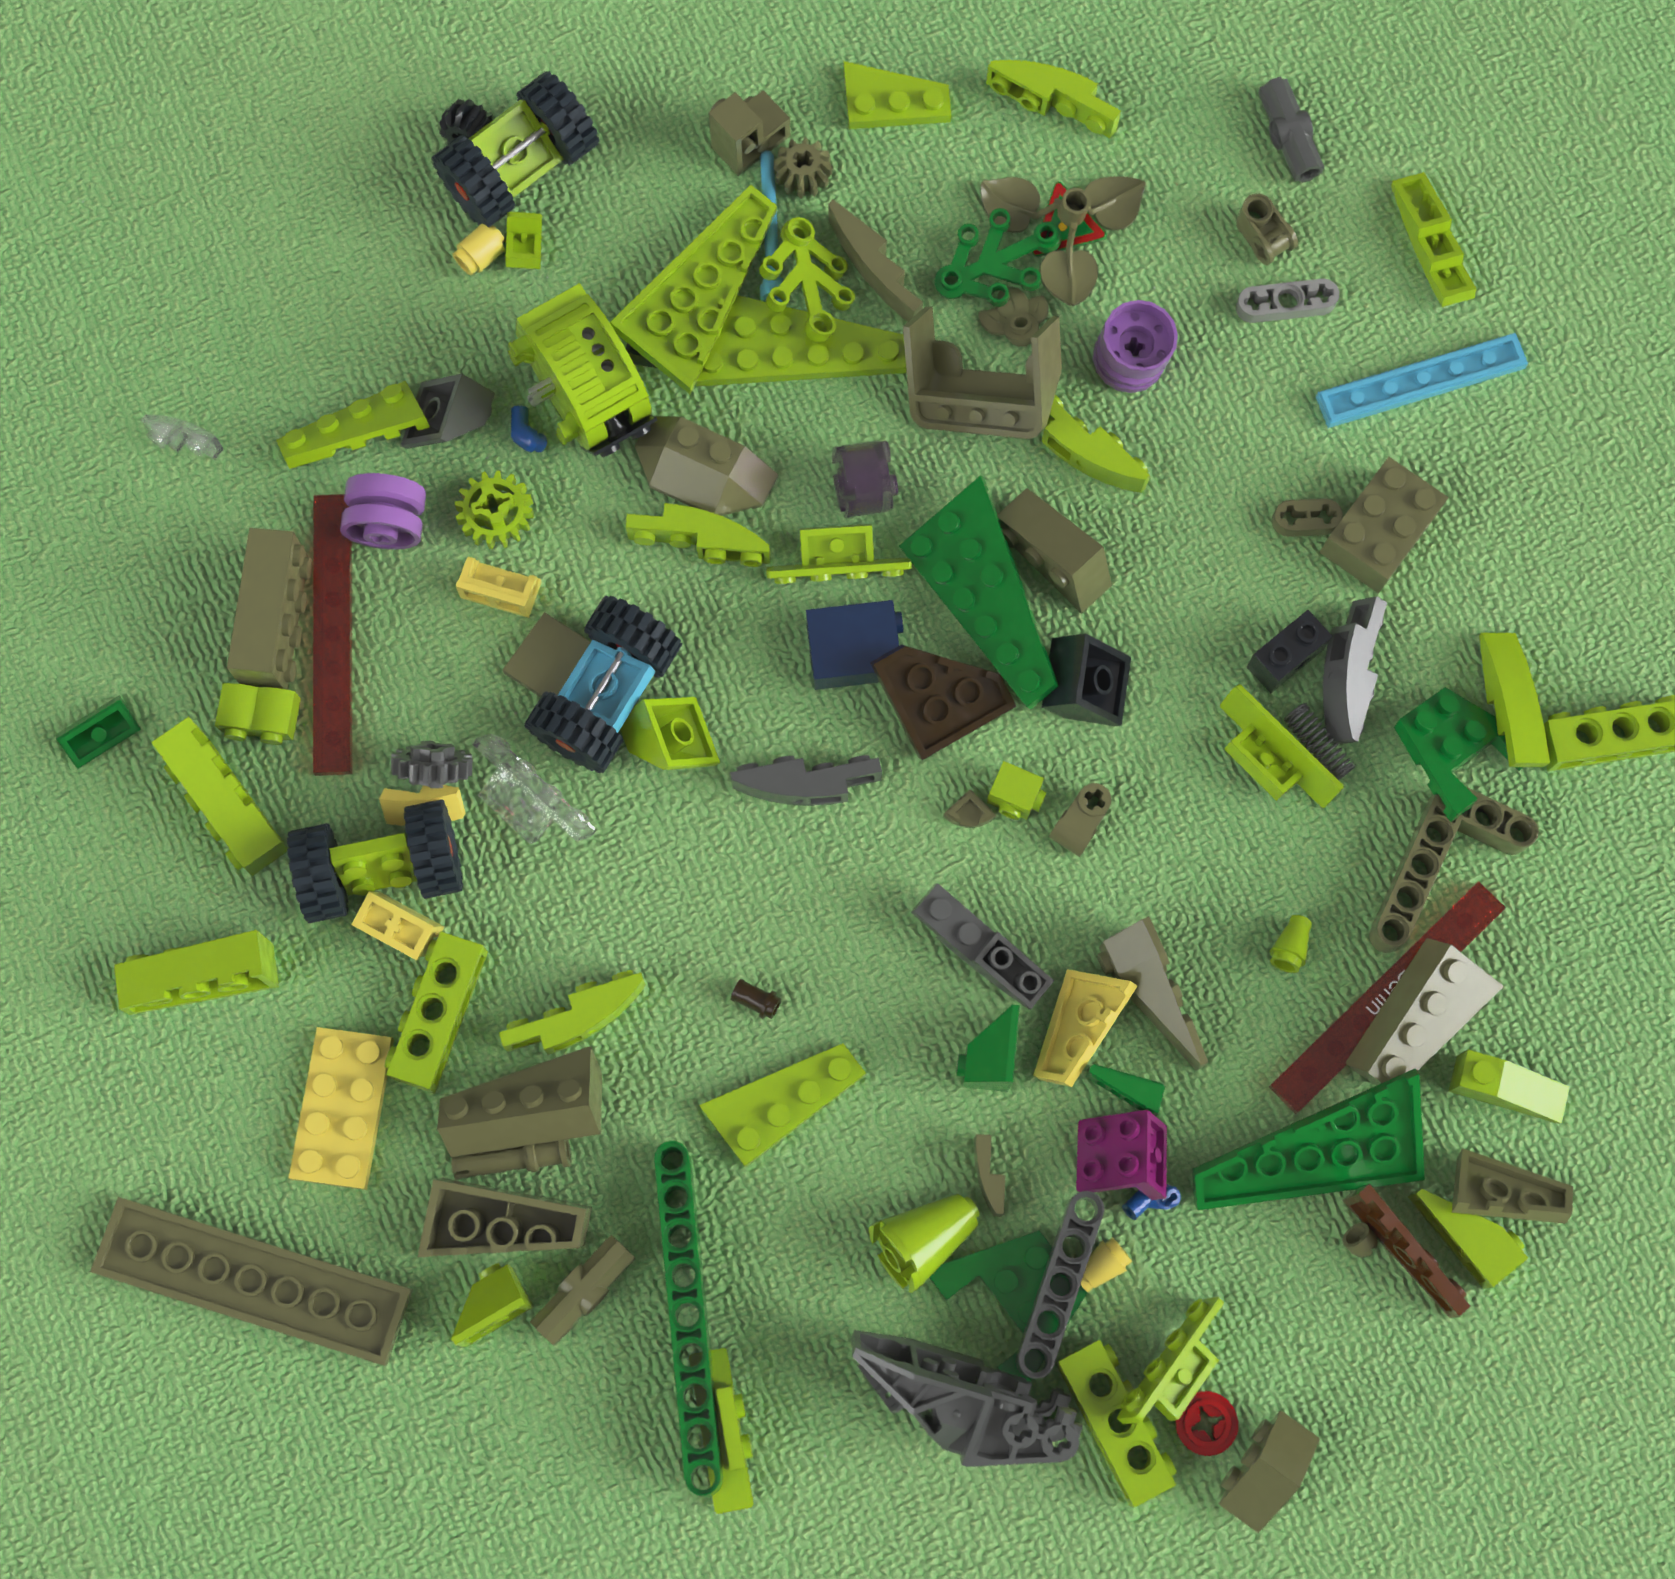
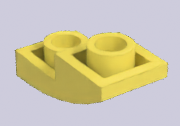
M443 785V788H430L429 786H422L419 793L384 788L379 797L386 824L405 826V807L441 799L445 801L451 821L462 819L465 815L459 787Z

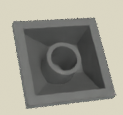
M464 374L421 382L416 401L430 427L419 431L416 426L406 428L400 446L409 449L447 442L484 426L491 416V405L495 393Z

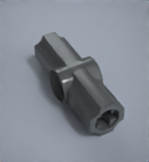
M1281 77L1271 79L1260 87L1258 94L1269 118V133L1272 143L1277 150L1282 149L1294 181H1300L1301 183L1311 181L1324 170L1323 162L1313 141L1311 118L1306 110H1300L1288 79H1282Z

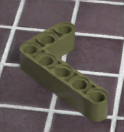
M1470 788L1468 789L1478 800L1470 809L1450 822L1443 812L1446 807L1442 804L1439 794L1432 795L1427 802L1370 929L1369 938L1372 946L1380 952L1390 953L1407 942L1457 831L1503 853L1517 855L1531 846L1538 838L1539 830L1536 822L1528 815ZM1479 811L1486 814L1490 821L1489 826L1481 825L1477 821L1475 813ZM1513 827L1520 830L1524 841L1518 842L1514 840L1510 835V828ZM1427 828L1436 829L1441 835V842H1434L1429 839L1426 832ZM1412 860H1419L1424 863L1427 874L1420 875L1416 873L1412 868ZM1402 892L1409 895L1412 899V908L1400 905L1397 900V893ZM1383 925L1392 926L1396 930L1398 935L1397 941H1390L1384 937L1382 932Z

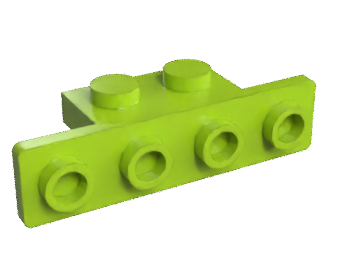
M872 524L799 528L802 564L766 567L767 579L774 578L775 584L796 582V577L810 576V581L832 580V574H846L847 579H862L868 577V572L882 571V576L894 577L904 575V570L912 569V564L908 557L874 559Z
M1237 684L1220 703V708L1243 730L1228 743L1224 750L1276 801L1295 784H1298L1320 807L1325 808L1344 788L1343 784L1241 684Z
M1219 1297L1200 1298L1188 1307L1185 1313L1187 1318L1181 1327L1174 1330L1165 1341L1166 1348L1160 1357L1154 1359L1144 1370L1146 1377L1139 1387L1133 1389L1123 1400L1122 1405L1124 1408L1117 1417L1122 1424L1143 1421L1153 1405L1169 1421H1175L1180 1418L1219 1361L1199 1340L1224 1304Z
M726 1348L711 1350L723 1469V1484L720 1490L712 1496L716 1514L747 1509L754 1505L746 1460L753 1458L749 1433L742 1434L739 1418L746 1417L742 1393L735 1394ZM702 1352L689 1355L690 1367L696 1366L701 1362ZM693 1386L696 1404L699 1407L705 1402L707 1393L704 1387ZM700 1426L703 1446L705 1447L710 1441L711 1434L707 1427ZM707 1467L711 1487L715 1475L713 1470Z

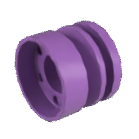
M1134 300L1125 302L1114 309L1101 330L1093 352L1096 372L1104 383L1117 391L1128 393L1144 391L1154 385L1160 378L1177 347L1178 333L1174 320L1165 309L1148 301Z

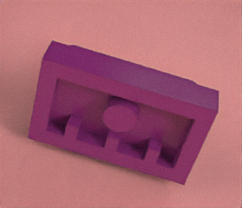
M1148 1109L1079 1120L1076 1190L1078 1192L1090 1191L1095 1193L1136 1187L1151 1200L1166 1198L1167 1126Z

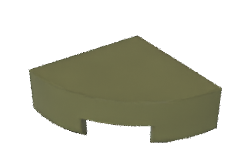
M970 789L944 813L943 817L957 826L975 828L988 824L995 819L996 815Z

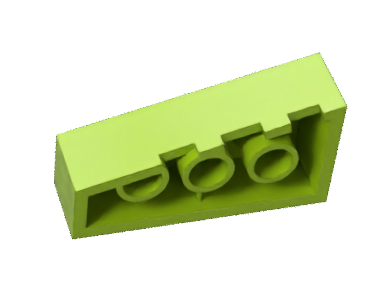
M189 716L151 742L166 762L163 768L176 785L181 782L187 793L183 796L196 813L202 811L209 820L204 824L209 833L217 842L223 839L230 850L225 855L237 871L244 868L253 876L287 852L288 847L207 735Z
M257 929L187 947L170 948L164 950L163 953L151 956L146 954L129 956L125 958L126 962L114 965L119 1009L129 1015L279 987L274 945Z

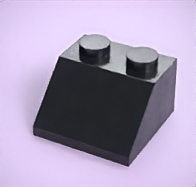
M1086 633L1052 638L1049 660L1059 687L1043 699L1042 708L1065 719L1115 727L1122 726L1131 657Z

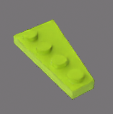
M405 380L398 384L389 385L381 392L368 398L356 400L350 406L333 414H326L307 426L291 430L283 437L276 439V442L289 469L332 457L336 449L341 447L356 450L366 447L368 439L384 435L386 440L401 436L400 430L416 426L419 431L430 426Z
M844 1043L705 1102L699 1105V1107L746 1168L866 1076V1072Z

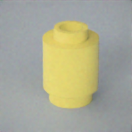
M480 224L456 246L457 250L452 254L453 258L468 275L472 276L476 271L480 273L505 251L503 246L505 238L495 226L487 227L484 224Z

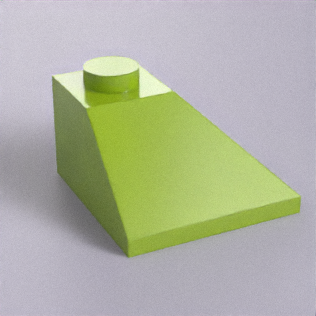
M696 697L643 699L634 706L620 729L629 753L662 770L709 767L720 764Z
M496 1263L478 1274L481 1280L472 1285L451 1337L455 1346L468 1347L534 1308L512 1266L507 1264L501 1267L499 1263Z

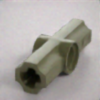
M611 1235L584 1265L581 1263L571 1271L558 1286V1292L530 1323L551 1344L556 1345L583 1315L587 1316L599 1305L608 1294V1288L636 1258Z

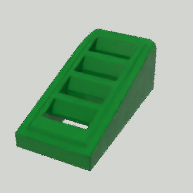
M1093 1064L1087 1069L1086 1077L1138 1110L1148 1109L1155 1116L1158 1115L1166 1087L1163 1083Z

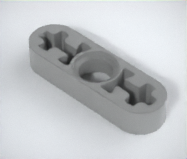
M1328 279L1251 286L1245 288L1240 293L1236 304V312L1243 321L1249 323L1326 315L1334 309L1339 299V289L1334 282ZM1318 291H1322L1323 296L1328 297L1326 303H1322L1321 298L1316 297ZM1285 293L1291 294L1295 297L1297 305L1293 308H1285L1279 303L1278 297ZM1271 296V301L1266 303L1268 297ZM1249 299H1253L1255 304H1259L1257 310H1252V306L1247 305ZM1305 299H1309L1308 302H1307V305L1305 306V305H1304Z

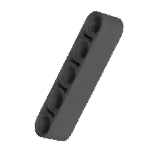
M1079 1192L1066 1205L1016 1354L1015 1362L1017 1369L1026 1378L1038 1379L1045 1377L1054 1366L1104 1214L1103 1201L1093 1192ZM1087 1200L1094 1206L1095 1213L1092 1220L1085 1221L1078 1218L1075 1213L1077 1201ZM1066 1237H1075L1081 1242L1082 1253L1078 1258H1070L1063 1252L1062 1244ZM1054 1274H1062L1069 1280L1070 1290L1065 1296H1058L1050 1289V1279ZM1044 1311L1051 1312L1057 1318V1328L1052 1334H1045L1038 1328L1037 1318ZM1030 1349H1037L1044 1355L1045 1365L1039 1372H1031L1025 1366L1024 1357Z

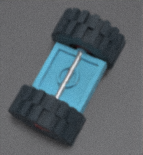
M604 596L584 627L585 633L592 640L559 694L556 695L553 692L548 693L547 691L542 694L524 723L525 728L532 735L536 736L540 742L547 744L548 748L562 754L564 758L574 761L575 764L581 767L583 765L590 771L594 770L597 773H604L623 743L622 736L618 733L651 678L653 676L655 678L664 676L682 646L680 638L676 637L671 629H667L663 622L654 619L653 615L641 611L640 607L634 604L630 605L621 598L618 600L614 596Z

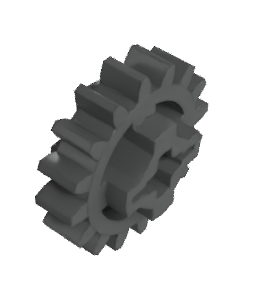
M420 741V744L410 745L406 747V750L397 749L396 753H391V774L398 775V779L409 778L411 785L443 788V785L447 783H456L458 779L467 780L468 776H472V754L465 753V750L455 751V747L452 744Z

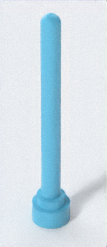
M766 150L760 155L762 194L776 204L774 155L771 151ZM777 210L764 238L765 257L772 256L779 247ZM767 265L768 269L775 271L772 266ZM780 275L776 280L772 281L763 279V283L760 285V301L766 302L771 289L779 287L784 281ZM773 296L776 301L782 302L779 297Z

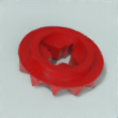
M1211 1391L1197 1392L1180 1418L1175 1420L1177 1436L1188 1450L1202 1456H1214L1226 1451L1233 1444L1238 1433V1416L1233 1405L1222 1395ZM1199 1407H1201L1202 1412H1205L1207 1417L1221 1416L1222 1418L1211 1426L1214 1440H1211L1210 1435H1207L1205 1430H1191V1427L1196 1426V1423L1201 1421Z

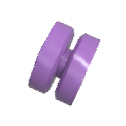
M365 473L349 477L344 494V501L349 507L345 508L342 512L340 531L344 537L358 544L380 549H408L420 543L423 523L418 516L425 510L426 491L424 487L412 480L390 474Z

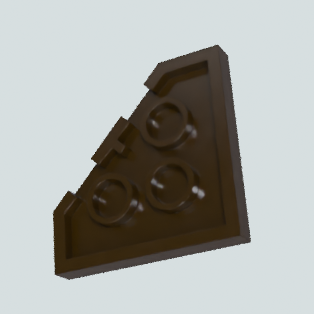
M900 645L870 662L918 758L921 760L1016 707L1001 674L905 645Z

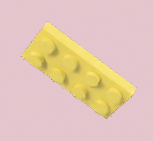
M317 1027L288 1179L367 1190L387 1082L386 1073L388 1068H385V1060L394 1043L392 1037Z

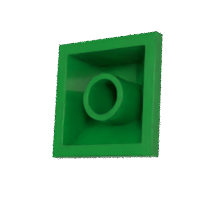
M1011 1005L967 1045L965 1054H958L956 1076L963 1077L962 1087L1008 1092L1014 1077L1020 1005Z

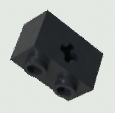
M1307 610L1254 653L1247 668L1271 694L1321 653L1333 636Z

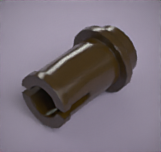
M743 979L737 982L730 999L760 1013L759 1017L762 1019L765 1017L772 1019L781 1004V998L776 996L775 991L772 990L769 993L745 982Z

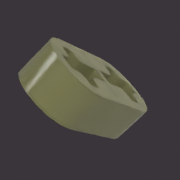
M1330 499L1283 501L1276 508L1272 516V525L1276 532L1282 536L1329 535L1342 520L1343 512L1338 503ZM1324 510L1327 516L1333 518H1331L1329 524H1324L1323 518L1311 517H1318L1320 512ZM1285 512H1290L1291 517L1298 518L1293 525H1288L1286 519H1281Z

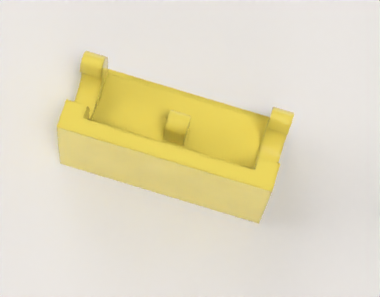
M468 556L455 587L462 599L529 618L541 585V579L531 574L528 577L480 563L475 558Z
M370 891L351 924L415 960L426 956L430 942L434 937L437 938L440 931L444 929L443 925L381 892Z

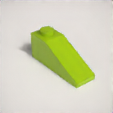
M1468 1049L1456 1056L1448 1092L1561 1124L1569 1086L1507 1060Z
M1424 1189L1417 1190L1408 1196L1410 1201L1483 1289L1495 1287L1528 1259L1527 1255L1522 1251L1525 1248L1523 1242L1513 1231H1506L1502 1226L1479 1215L1453 1213V1203Z

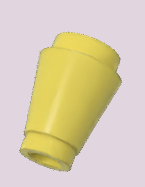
M1113 1237L1106 1243L1102 1240L1090 1254L1080 1284L1087 1293L1093 1288L1095 1289L1126 1272L1127 1269L1125 1267L1132 1262Z

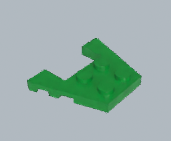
M1446 687L1400 718L1394 726L1415 765H1421L1429 777L1430 781L1427 785L1433 795L1439 794L1446 806L1443 812L1450 822L1470 809L1478 800L1453 772L1489 745H1493L1508 760L1505 735H1498L1496 717ZM1515 767V768H1516L1518 771H1520V770L1523 769L1524 767Z
M1039 1230L944 1263L929 1279L947 1301L973 1279L979 1277L1023 1334L1052 1246ZM1054 1274L1051 1277L1049 1285L1052 1292L1058 1296H1065L1070 1290V1283L1067 1277L1062 1274ZM1081 1285L1068 1323L1087 1295V1292ZM1048 1311L1040 1313L1037 1318V1325L1040 1331L1045 1334H1052L1056 1330L1058 1322L1055 1315ZM1030 1349L1024 1357L1025 1366L1031 1372H1037L1045 1360L1044 1355L1037 1349ZM1017 1351L997 1366V1369L1026 1378L1017 1369L1015 1362Z

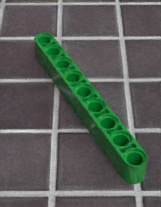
M667 1141L657 1148L654 1163L684 1480L686 1487L695 1495L710 1497L715 1495L723 1484V1469L693 1167L690 1154L685 1146L678 1141ZM678 1152L682 1154L683 1162L679 1168L674 1170L664 1168L663 1162L669 1153ZM676 1190H682L687 1193L685 1204L677 1209L669 1207L667 1205L669 1194ZM681 1228L687 1229L691 1233L689 1243L681 1248L671 1245L673 1232ZM683 1267H689L695 1272L693 1282L686 1287H680L674 1281L676 1272ZM688 1306L697 1308L699 1316L695 1324L689 1327L679 1324L678 1315L683 1308ZM690 1346H698L702 1349L703 1353L701 1362L693 1367L685 1366L682 1361L684 1350ZM693 1386H702L707 1393L705 1402L699 1407H690L686 1402V1393ZM698 1426L707 1427L711 1434L709 1443L703 1448H694L689 1440L690 1433ZM701 1467H710L715 1475L714 1482L708 1489L700 1490L694 1484V1474Z

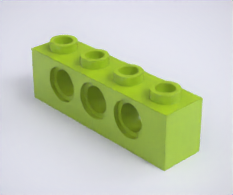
M1675 695L1655 700V704L1642 705V701H1632L1620 705V709L1607 711L1605 706L1585 710L1583 712L1584 715L1571 716L1570 712H1561L1549 716L1548 720L1544 723L1550 764L1546 765L1547 772L1675 752ZM1648 719L1658 723L1660 733L1650 728ZM1612 725L1621 727L1625 733V738L1615 735ZM1576 730L1587 734L1589 744L1583 743L1577 738Z
M440 931L437 940L432 939L425 956V960L429 962L424 976L418 975L412 989V996L415 997L411 1010H405L399 1023L398 1031L402 1033L397 1047L392 1046L385 1060V1068H388L386 1075L392 1080L434 1094L436 1093L488 954L483 945ZM448 967L457 970V975L453 982L450 984L439 983V975L442 970ZM432 1003H442V1015L436 1020H427L425 1016L427 1007ZM420 1038L429 1039L430 1047L427 1053L422 1056H414L412 1053L414 1042Z
M1096 1340L1056 1361L1055 1364L1129 1506L1135 1508L1176 1486L1172 1477L1177 1474L1176 1468L1166 1452L1159 1453L1153 1441L1158 1435L1147 1415L1141 1422L1129 1423L1127 1428L1121 1433L1114 1432L1108 1424L1111 1412L1116 1409L1122 1410L1124 1408L1122 1405L1123 1400L1134 1389L1128 1379L1123 1382L1121 1381L1115 1369L1120 1363L1112 1347L1109 1344L1103 1346L1100 1340ZM1096 1373L1103 1374L1109 1381V1390L1102 1397L1094 1395L1089 1387L1090 1379ZM1137 1445L1141 1446L1147 1453L1146 1464L1140 1469L1132 1468L1127 1459L1129 1450Z

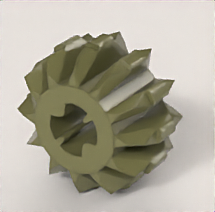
M805 136L802 144H797L791 138L789 148L780 147L778 158L774 161V170L777 173L776 182L778 185H784L787 195L796 190L800 199L804 196V192L807 191L815 197L818 193V187L826 189L828 177L832 175L833 166L829 163L830 153L828 150L822 151V145L819 141L809 145V141Z

